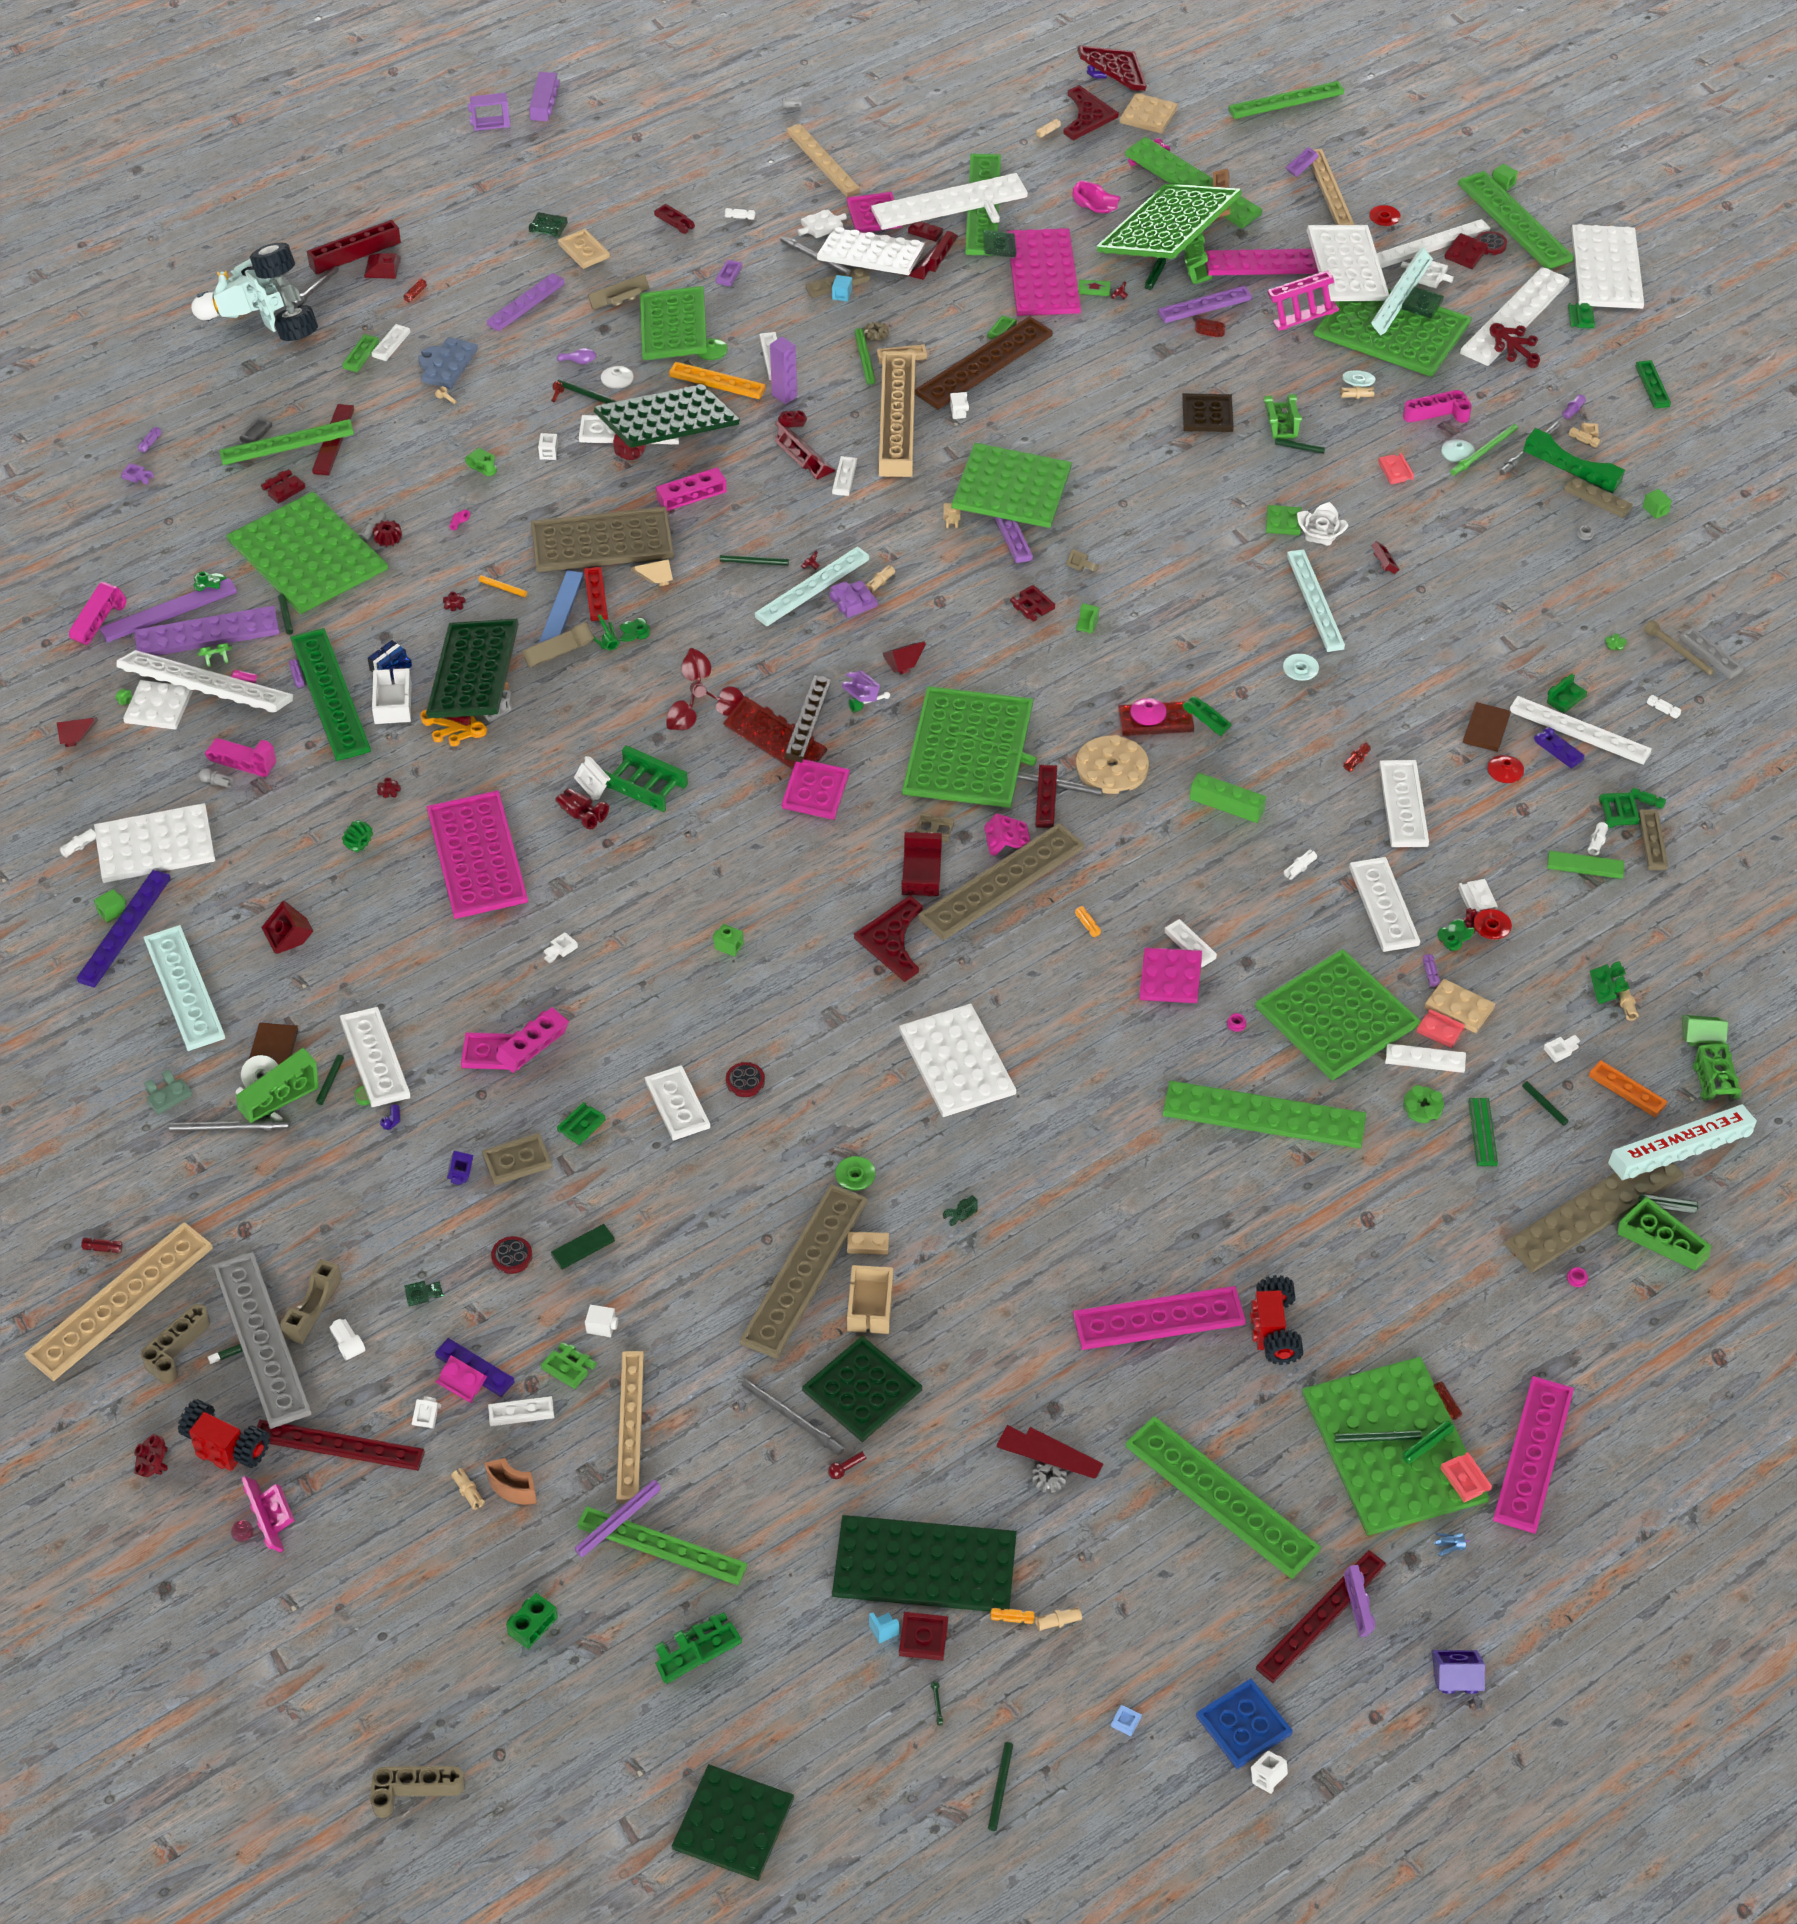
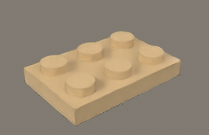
M585 228L558 239L559 246L583 269L610 258V252Z
M1446 979L1441 981L1425 1003V1009L1434 1010L1465 1024L1464 1028L1474 1033L1478 1032L1495 1007V1003Z

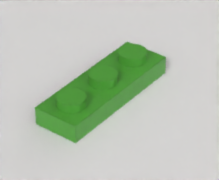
M364 334L342 363L343 369L358 372L372 354L371 352L379 344V338Z

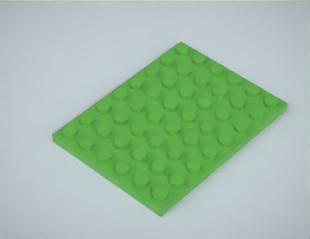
M1164 184L1096 246L1097 251L1106 254L1116 253L1118 255L1127 254L1130 256L1139 255L1143 257L1151 256L1174 259L1242 195L1241 189Z
M1409 296L1387 331L1380 335L1371 322L1385 301H1336L1335 304L1338 306L1339 311L1326 315L1314 330V336L1433 377L1470 325L1472 317Z
M314 492L226 535L227 540L280 594H284L285 599L299 614L388 569L387 563Z
M927 686L902 795L1011 808L1032 712L1033 699ZM960 731H963L967 737L959 735ZM977 736L989 741L979 742L970 739V737ZM992 742L999 744L997 748L994 747ZM1003 745L1009 747L1010 749L1009 751H1005L1000 749V746ZM1012 749L1017 750V751H1018V755H1017V754H1014V753H1011V750H1012Z
M1421 1356L1303 1388L1302 1394L1367 1536L1489 1501V1496L1485 1491L1482 1495L1463 1502L1440 1469L1441 1464L1467 1453L1455 1426L1452 1433L1411 1464H1407L1402 1459V1454L1419 1440L1335 1443V1434L1421 1431L1423 1438L1445 1421H1450L1453 1424Z

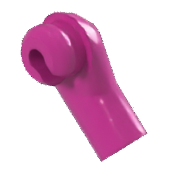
M464 509L455 513L449 528L457 530L460 523L466 522L469 519L470 512Z
M234 670L231 674L233 678L256 683V674L240 670Z

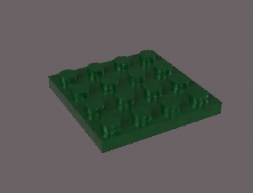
M861 1336L804 1384L802 1391L856 1438L864 1442L922 1391V1385L864 1336Z
M708 1764L673 1841L672 1850L759 1881L793 1803L794 1794Z

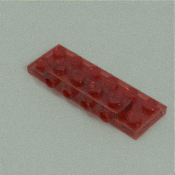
M745 696L723 724L793 770L796 761L784 758L796 725L794 723L790 725L783 716H776L769 707L765 706L764 708ZM812 736L804 760L819 762L827 752V748L815 741Z

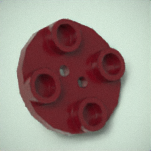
M617 434L614 436L613 446L617 456L626 460H635L644 453L646 445L630 448Z
M152 1434L143 1444L140 1443L136 1446L134 1452L136 1456L135 1474L149 1477L153 1474L161 1475L162 1470H168V1466L162 1463L168 1447L165 1446V1441L161 1436Z

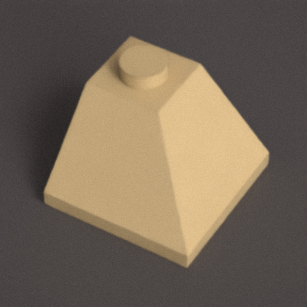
M669 559L631 568V572L653 584L658 583L659 586L669 585V581L673 580Z

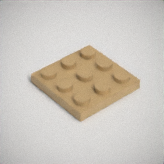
M1136 93L1121 115L1120 123L1162 134L1178 109V103Z

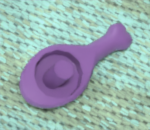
M582 348L568 354L560 353L557 360H572L578 364H587L593 361L597 355L591 349Z

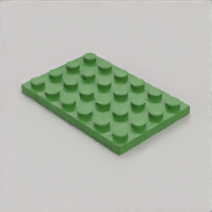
M703 286L640 294L643 360L707 353Z

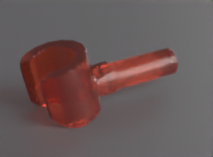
M555 381L553 384L555 393L551 400L552 402L556 401L559 393L564 392L563 383Z

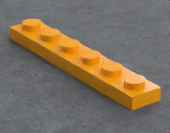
M675 362L669 371V377L703 384L708 387L759 400L766 390V384Z

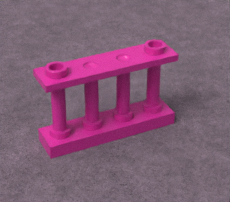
M1329 270L1267 290L1269 298L1273 303L1276 302L1279 319L1274 320L1273 324L1278 331L1286 330L1288 327L1339 311L1338 306L1330 299L1328 285L1334 283V278ZM1322 287L1325 304L1315 306L1313 290ZM1307 292L1309 309L1300 312L1298 295ZM1291 297L1294 314L1285 317L1283 300Z

